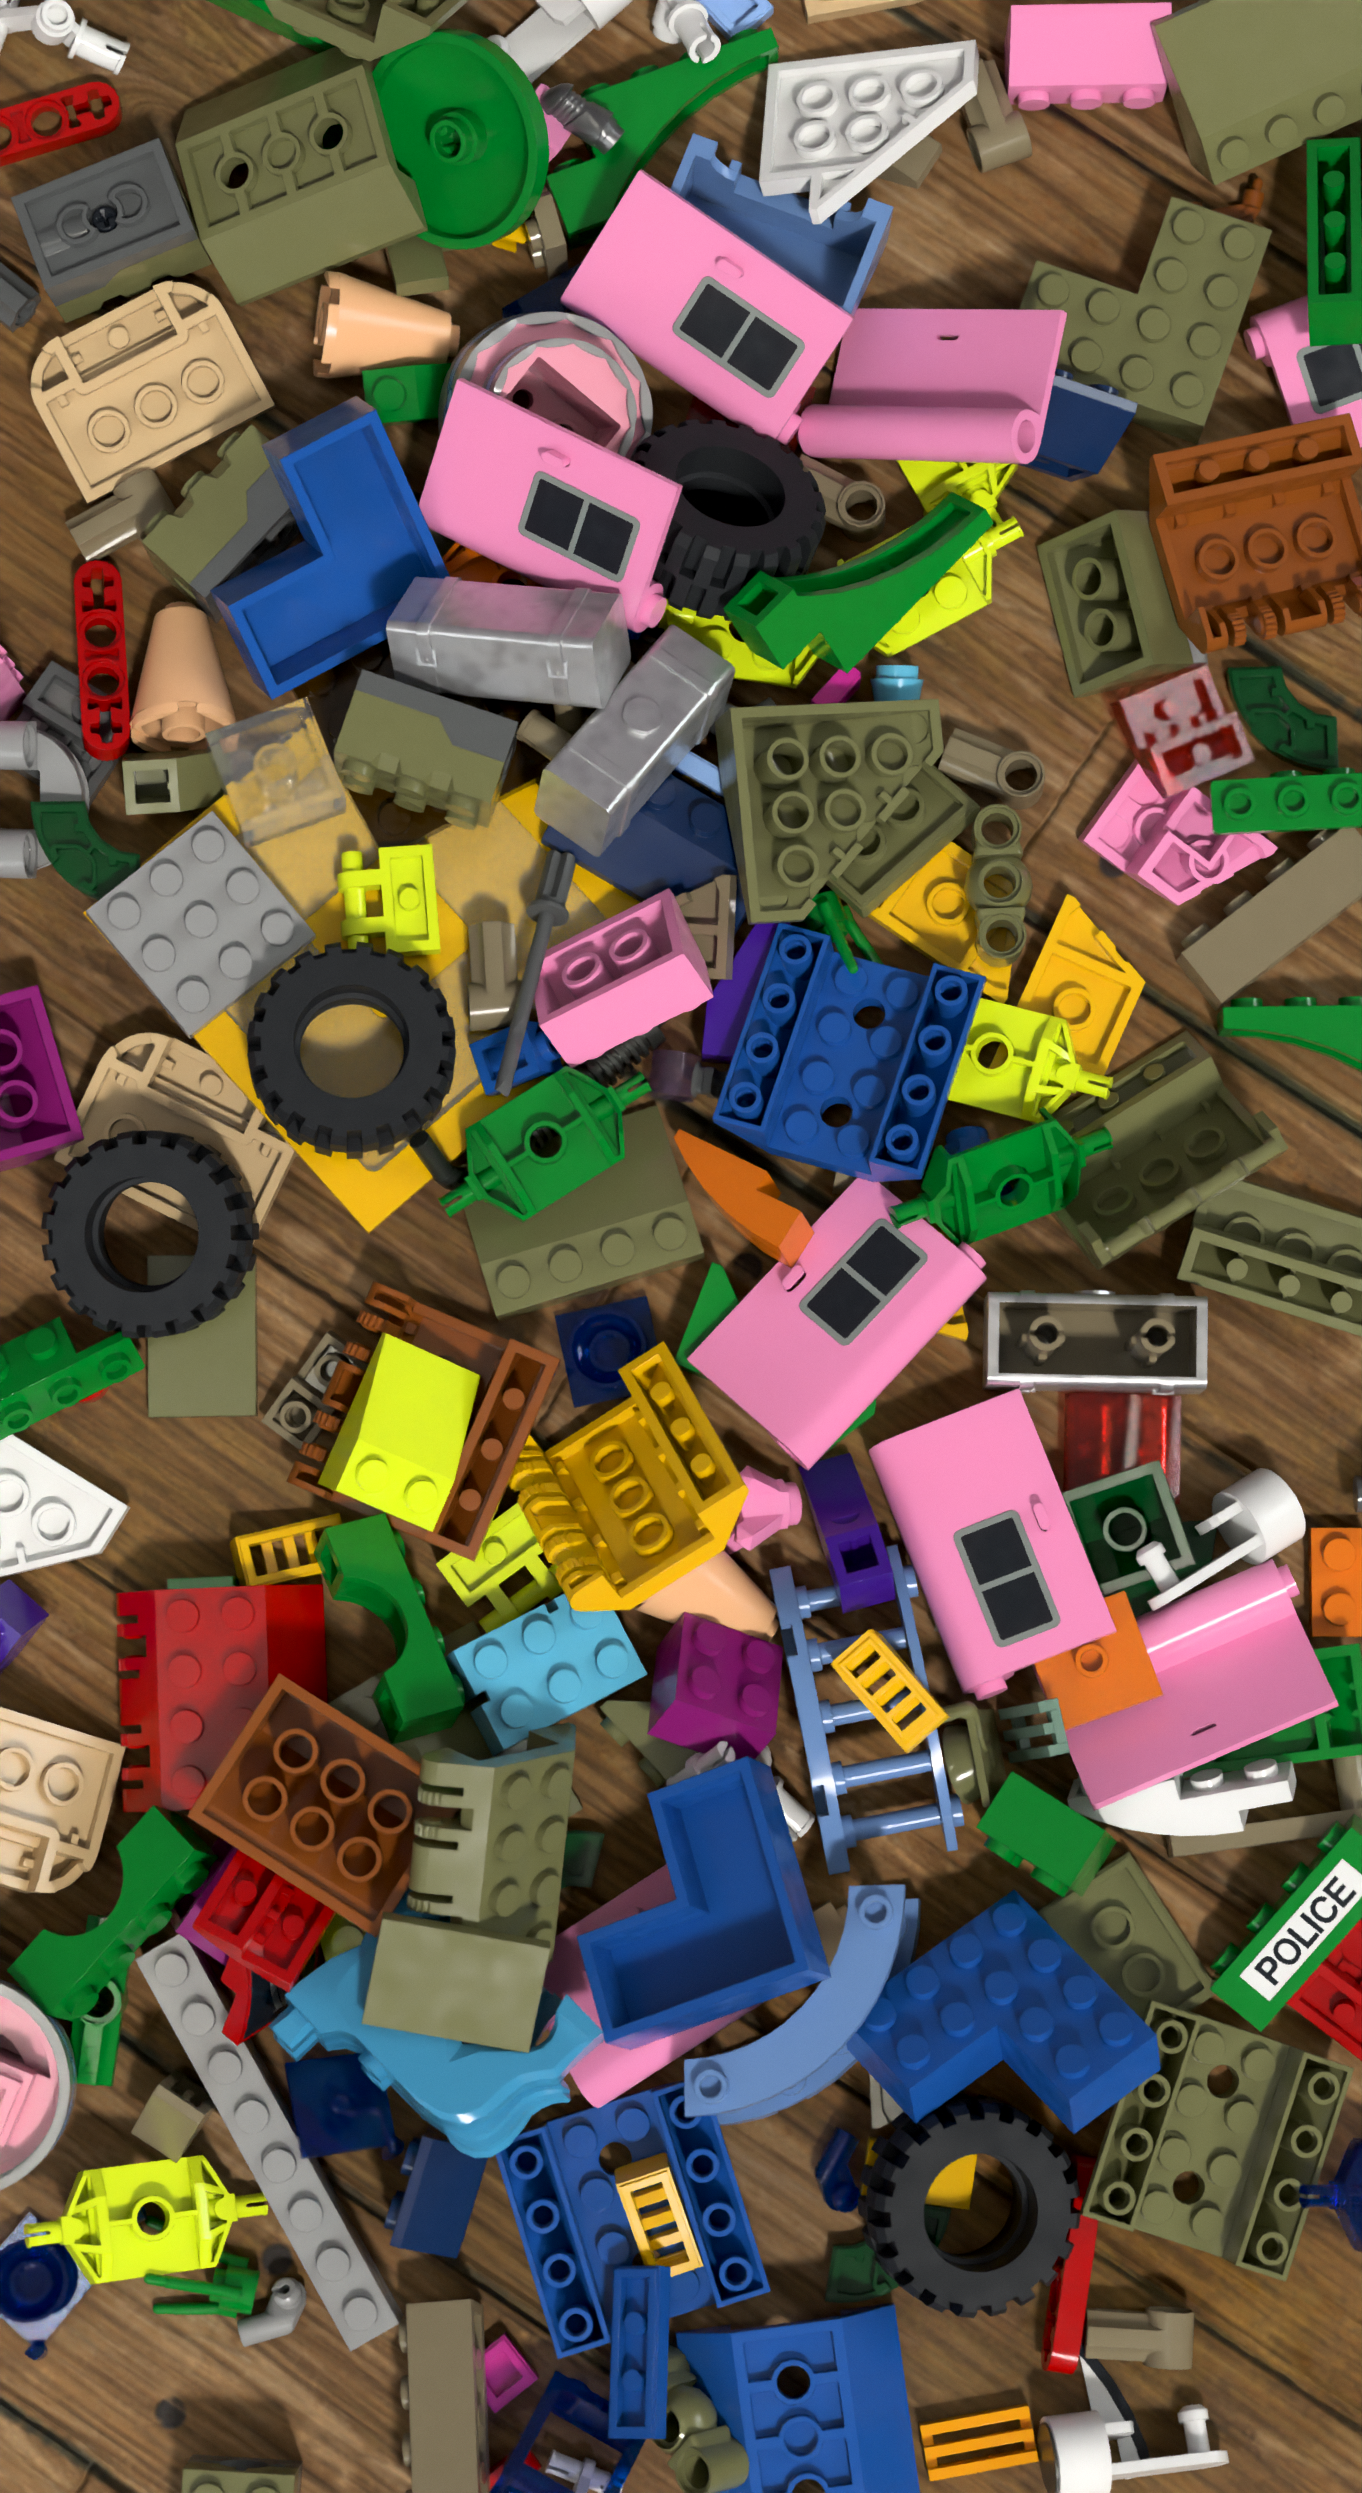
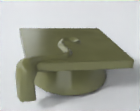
M970 1701L958 1702L942 1707L950 1716L943 1723L958 1718H964L967 1721V1725H947L943 1732V1752L946 1767L956 1794L967 1805L981 1798L983 1807H989L1007 1779L994 1709L978 1710L976 1705Z

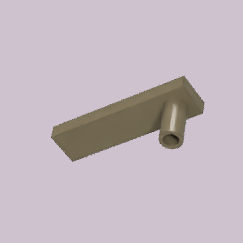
M1362 1755L1332 1759L1341 1811L1245 1824L1244 1831L1201 1836L1168 1835L1165 1836L1168 1858L1318 1838L1336 1820L1344 1825L1353 1814L1362 1819Z

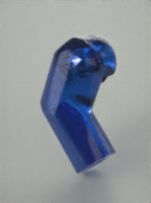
M836 2127L814 2169V2176L824 2202L832 2210L849 2213L858 2207V2197L861 2196V2192L856 2187L847 2165L860 2139L840 2127Z

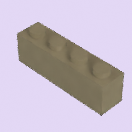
M1355 828L1340 829L1339 831L1335 829L1321 831L1306 844L1311 851L1307 856L1294 864L1290 857L1285 859L1264 877L1269 885L1254 897L1248 890L1244 891L1223 908L1222 911L1226 914V919L1213 929H1210L1205 922L1180 942L1186 950L1178 957L1177 964L1215 1011L1223 1007L1362 898V836Z
M472 2299L406 2304V2319H401L399 2323V2343L401 2351L408 2353V2375L402 2376L400 2392L404 2410H409L410 2432L403 2435L402 2452L405 2466L411 2467L412 2490H407L405 2493H490L483 2305Z

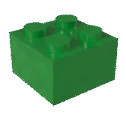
M1011 1771L976 1827L988 1836L983 1846L1016 1868L1020 1866L1024 1859L1034 1866L1030 1876L1063 1898L1069 1889L1081 1897L1084 1895L1117 1842L1106 1830Z

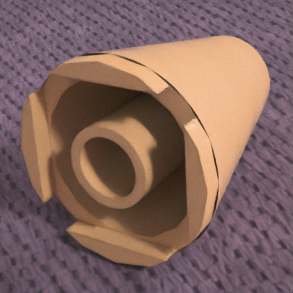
M325 271L324 277L328 286L321 285L313 343L323 346L321 360L313 359L315 377L325 379L362 375V371L411 365L444 364L447 362L448 356H457L460 326L452 325L450 313L405 296H398L392 291L341 272Z
M179 601L170 603L154 617L130 720L132 741L145 751L166 752L171 751V747H189V750L226 748L232 745L235 740L237 719L206 613L197 609L194 604Z
M724 1550L632 1608L674 1625L681 1615L687 1612L770 1642L779 1627V1621L774 1618L777 1612L776 1605Z

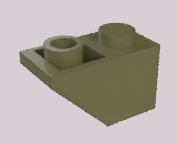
M231 748L123 755L122 769L126 815L183 812L210 807L233 788Z
M607 1700L600 1707L607 1715L600 1725L621 1747L629 1740L644 1755L637 1763L638 1766L658 1787L662 1786L669 1777L684 1769L685 1762L689 1757L699 1753L647 1734L651 1702Z

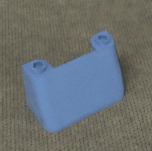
M693 133L670 189L854 316L888 241L894 207L868 198L862 211L850 212L852 203L846 202L824 222L813 225L809 213V199L793 193L763 197L759 181L741 175V162L732 159L728 168L715 155L718 142Z

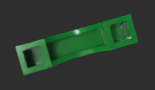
M385 1513L325 1528L314 1554L332 1599L355 1603L367 1608L384 1622L394 1640L396 1662L382 1675L372 1695L391 1745L452 1728L464 1707V1688L458 1675L455 1673L451 1674L444 1657V1639L439 1628L436 1625L431 1626L424 1609L425 1595L422 1585L416 1577L412 1578L405 1563V1546L400 1533L397 1530L391 1529Z
M153 1805L117 1845L123 1867L122 1890L115 1908L99 1926L89 1932L75 1936L43 1929L7 1969L10 1975L47 2016L74 2021L76 2018L88 2013L97 2003L98 1993L112 1977L123 1973L135 1959L134 1952L147 1937L163 1929L171 1919V1910L186 1894L198 1889L207 1879L208 1869L218 1859V1856L178 1813Z

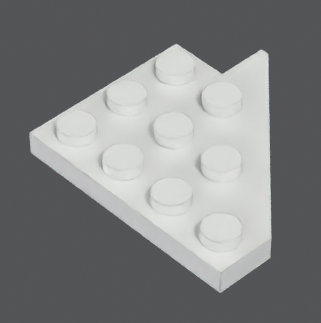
M976 40L769 64L759 184L763 197L810 191L809 213L812 223L815 225L824 222L977 94L979 52Z
M12 1434L0 1440V1578L102 1554L131 1507Z

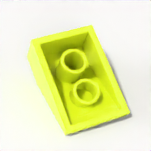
M383 1332L318 1484L433 1532L455 1481L481 1375Z

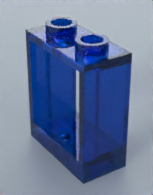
M556 2370L539 2396L489 2493H575L524 2463L550 2412L620 2452L601 2493H620L646 2439L608 2438L609 2401L591 2391L580 2380L569 2378Z

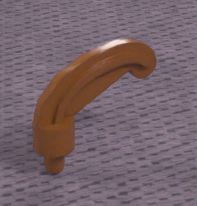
M1259 177L1253 180L1251 189H1245L1241 204L1211 210L1249 223L1254 222L1261 211L1265 194L1261 192L1263 180ZM1198 201L1191 202L1193 204L1203 207V205Z

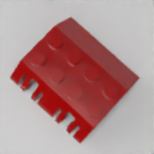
M324 1584L253 1585L116 1593V1617L138 1616V1623L117 1624V1637L142 1639L146 1636L147 1657L143 1655H128L118 1659V1671L139 1670L140 1678L119 1679L120 1726L141 1725V1733L120 1734L121 1746L136 1749L146 1748L150 1745V1767L147 1765H129L128 1768H121L122 1781L143 1780V1788L122 1789L123 1812H147L153 1805L170 1811L191 1810L279 1673L328 1704Z

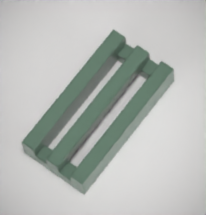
M1058 1698L998 1710L1000 1720L1010 1719L1012 1729L1003 1731L1005 1742L1013 1740L1016 1742L1017 1750L1008 1752L1010 1763L1046 1758L1070 1752ZM1046 1712L1048 1723L1026 1726L1024 1716ZM1051 1734L1053 1744L1031 1747L1030 1737Z

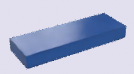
M613 2266L608 2438L666 2439L671 2267Z

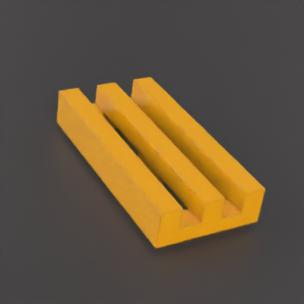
M1024 2403L919 2423L930 2482L1039 2462L1028 2404ZM1017 2419L1020 2422V2429L934 2444L932 2436ZM1022 2441L1024 2444V2449L940 2465L937 2463V2457Z

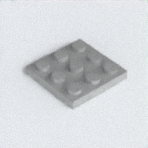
M213 811L86 910L88 918L189 1039L316 938V934Z

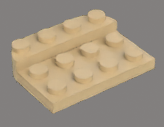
M162 282L152 286L153 289L78 329L60 338L56 336L42 348V352L39 354L31 374L30 390L32 399L88 505L111 494L120 483L129 477L146 470L154 471L275 408L268 390L225 309L212 293L210 294L206 290L188 283Z
M145 1032L123 1039L115 1046H111L103 1055L76 1111L84 1140L57 1151L53 1160L67 1166L74 1157H82L89 1152L88 1146L101 1139H111L116 1137L118 1133L129 1131L157 1130L181 1133L194 1137L195 1141L201 1144H209L222 1153L220 1158L227 1165H234L243 1178L239 1182L245 1192H251L256 1206L251 1209L253 1224L259 1223L260 1232L295 1157H298V1155L205 1050L171 1034ZM147 1182L134 1185L122 1192V1194L198 1231V1224L192 1207L186 1198L172 1187L160 1183Z
M0 1707L1 1887L23 1893H55L71 1885L83 1872H90L99 1853L126 1746Z

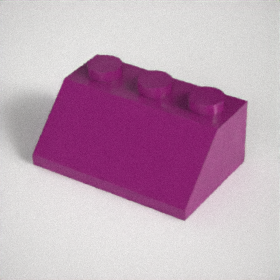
M38 985L0 995V1172L30 1164L84 1140Z

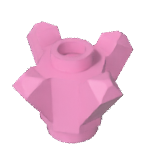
M747 1465L740 1472V1475L748 1487L749 1493L724 1551L730 1555L743 1547L750 1551L778 1530L788 1529L790 1525L799 1524L802 1515V1500L799 1488L795 1482L773 1479Z

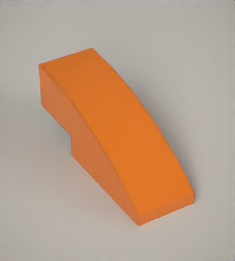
M679 1129L673 1138L686 1164L718 1211L741 1235L761 1251L792 1269L814 1235V1231L803 1213L777 1200L781 1192L768 1171Z

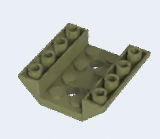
M335 46L185 110L175 146L201 243L235 302L241 307L428 230L416 183L409 176L398 170L372 72L382 59L381 57L372 61L356 59L345 55L340 51L339 47ZM334 124H341L343 136L339 144L332 149H324L323 136L326 130ZM247 163L249 168L247 180L241 187L231 189L229 177L232 170L239 164Z
M1149 1999L1142 2020L1157 2034L1161 2070L1114 2104L1079 2214L1132 2232L1134 2229L1183 2244L1222 2257L1236 2266L1286 2282L1354 2068L1274 2039ZM1226 2065L1232 2074V2084L1225 2093L1213 2095L1207 2086L1208 2075L1215 2067ZM1185 2171H1193L1198 2180V2189L1195 2195L1184 2201L1177 2200L1173 2193V2183L1176 2177Z

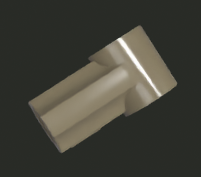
M979 60L977 94L964 104L961 109L968 125L967 138L976 167L982 174L1031 157L1032 145L1023 117L1019 111H1013L995 61Z
M802 454L799 459L803 463V471H810L819 487L818 492H821L826 508L825 521L839 527L842 533L852 541L861 543L877 538L883 531L886 522L885 497L881 490L873 483L854 481ZM857 503L869 504L876 511L871 518L864 521L853 519L847 512Z
M146 470L124 480L115 488L112 497L66 521L65 524L84 558L89 562L100 560L136 539L142 541L146 537L144 534L146 526L157 513L164 509L169 513H173L176 508L155 471Z
M958 728L954 729L938 767V770L945 776L1000 798L1005 805L1013 809H1027L1039 801L1043 794L1045 769L1039 757L1028 751H1012ZM1025 770L1032 774L1035 783L1029 789L1019 791L1011 788L1006 782V778L1013 771Z
M483 921L479 924L469 925L471 983H467L470 1031L505 1029L511 1025L522 982L517 977V944L514 923Z
M1166 2306L1146 2307L1145 2311L1086 2308L1083 2338L1084 2357L1142 2361L1144 2366L1159 2369H1191L1193 2363L1195 2311Z

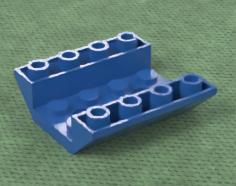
M779 923L712 1118L713 1122L772 1155L871 1182L922 1179L985 987L986 977L936 963L933 964L930 976H925L854 957L858 965V971L855 974H851L840 954L834 952L830 935ZM875 1006L885 1013L883 1022L871 1029L860 1027L855 1022L857 1013L865 1007ZM844 1104L853 1113L848 1123L840 1127H832L822 1120L824 1111L831 1105Z
M684 2080L651 2087L613 2099L601 2108L591 2106L524 2129L509 2147L496 2154L558 2359L611 2343L613 2266H632L633 2258L640 2252L616 2187L615 2174L608 2172L600 2163L599 2156L601 2150L612 2142L622 2143L630 2150L632 2155L631 2163L660 2153H667L703 2260V2267L670 2277L669 2318L715 2303L717 2308L771 2291L717 2115L685 2117ZM659 2182V2183H656V2184H653V2185H650V2186H647V2187H644V2188L635 2190V2191H633V2192H636V2191H639V2190H642V2189H645V2188H648V2187H651V2186L660 2184V2183H662V2182ZM668 2199L641 2207L639 2210L641 2214L670 2204ZM676 2221L646 2231L648 2236H652L675 2228L677 2224ZM683 2241L655 2251L660 2253L661 2256L683 2250L685 2246Z
M895 2303L840 2310V2316L731 2330L730 2325L676 2332L677 2348L685 2355L689 2363L690 2373L694 2374L698 2379L693 2387L700 2389L713 2402L717 2411V2427L727 2425L730 2429L731 2437L742 2444L748 2455L750 2467L746 2481L737 2488L720 2493H792L795 2485L805 2479H813L819 2482L824 2488L825 2493H920ZM791 2365L799 2366L808 2373L810 2383L807 2390L801 2395L788 2396L779 2389L777 2378L785 2367Z

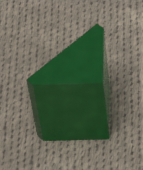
M1160 1460L1062 1493L1102 1595L1152 1579L1145 1565L1140 1567L1135 1559L1137 1551L1152 1541L1162 1543L1166 1550L1163 1554L1173 1571L1196 1564L1180 1512Z

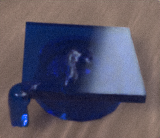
M647 1296L556 1315L555 1320L574 1408L632 1396L618 1370L658 1345Z
M353 2053L285 2063L284 2067L301 2159L382 2148L383 2160L386 2161L396 2158L402 2153L404 2142L395 2136L387 2089L384 2092L380 2090L361 2069L363 2065L358 2060L361 2054Z
M30 2211L0 2245V2318L31 2344L25 2351V2355L32 2360L39 2361L45 2358L48 2353L45 2342L94 2284L90 2285L64 2245L55 2243L27 2248L25 2238L46 2235V2232L24 2234V2225L26 2223L42 2222Z

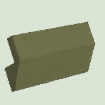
M1243 1179L1194 1210L1177 1279L1362 1337V1216Z

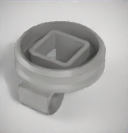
M0 721V770H39L40 802L85 801L89 813L90 798L87 779L79 761L71 750L54 736L37 730V721ZM0 828V878H37L38 869L51 865L38 841L34 829Z

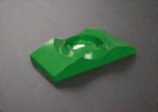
M1361 1643L1313 1649L1339 1706L1183 1773L1184 1778L1191 1777L1195 1773L1207 1769H1221L1223 1773L1244 1770L1247 1764L1261 1759H1274L1276 1763L1292 1761V1764L1362 1755Z

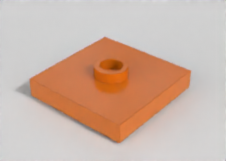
M1125 1590L1104 1598L1117 1632L1034 1664L1047 1700L1058 1698L1065 1731L1164 1696Z

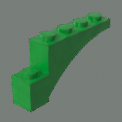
M771 27L759 32L755 28H750L734 34L729 38L728 43L721 45L718 55L707 63H702L701 58L698 63H695L690 59L688 52H685L679 57L678 62L661 68L658 65H648L633 72L629 80L610 86L609 83L596 84L581 93L580 96L585 98L586 101L594 102L613 112V117L617 120V124L625 132L605 155L596 147H592L584 141L590 160L583 162L582 159L576 158L565 161L553 170L554 173L546 177L547 189L552 194L561 228L570 250L596 241L638 171L646 168L660 147L686 120L720 94L745 79L768 70L769 64L778 63L779 46Z
M951 492L925 517L898 537L874 551L845 564L811 574L773 578L760 570L723 610L749 650L779 668L784 669L808 645L815 656L848 673L902 619L922 596L939 581L962 555L976 543L994 522L985 508Z
M1362 996L1338 998V1005L1317 1006V998L1314 997L1284 999V1006H1263V999L1236 998L1230 1000L1231 1007H1223L1217 1014L1218 1036L1256 1038L1289 1044L1328 1056L1362 1072Z

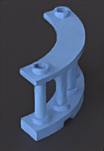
M897 1545L887 1546V1554L893 1570L895 1596L902 1627L877 1632L885 1637L894 1650L907 1648L911 1670L929 1691L910 1598L919 1596L914 1568L912 1564L902 1566ZM790 1566L770 1569L769 1574L774 1602L777 1607L776 1613L787 1665L790 1670L795 1695L794 1700L803 1745L806 1751L819 1831L829 1875L850 1871L847 1848L857 1847L856 1841L941 1825L947 1852L958 1850L955 1827L965 1825L963 1811L958 1795L956 1793L949 1795L937 1729L925 1738L927 1750L842 1766L841 1761L830 1763L825 1734L835 1732L834 1726L874 1719L875 1716L860 1699L830 1704L829 1699L818 1701L813 1672L822 1671V1665L832 1663L834 1659L862 1635L821 1643L817 1642V1638L806 1640L802 1619L811 1618V1612L840 1606L834 1585L806 1590L805 1585L795 1587ZM910 1689L902 1690L884 1705L888 1711L892 1710L911 1693ZM920 1703L912 1711L920 1710L921 1715L927 1709ZM931 1771L936 1803L852 1819L851 1814L840 1816L837 1795L847 1794L846 1788Z
M905 1884L849 1886L848 1909L844 1930L837 1952L829 1967L831 1978L822 1980L804 2005L785 2023L757 2041L731 2052L706 2058L684 2060L685 2117L717 2115L720 2126L737 2125L763 2119L777 2114L778 2111L789 2108L804 2099L817 2095L838 2080L858 2061L848 2051L846 2043L867 2018L877 2002L885 1983L912 1964L915 1959L920 1932L921 1901L918 1898L905 1899Z

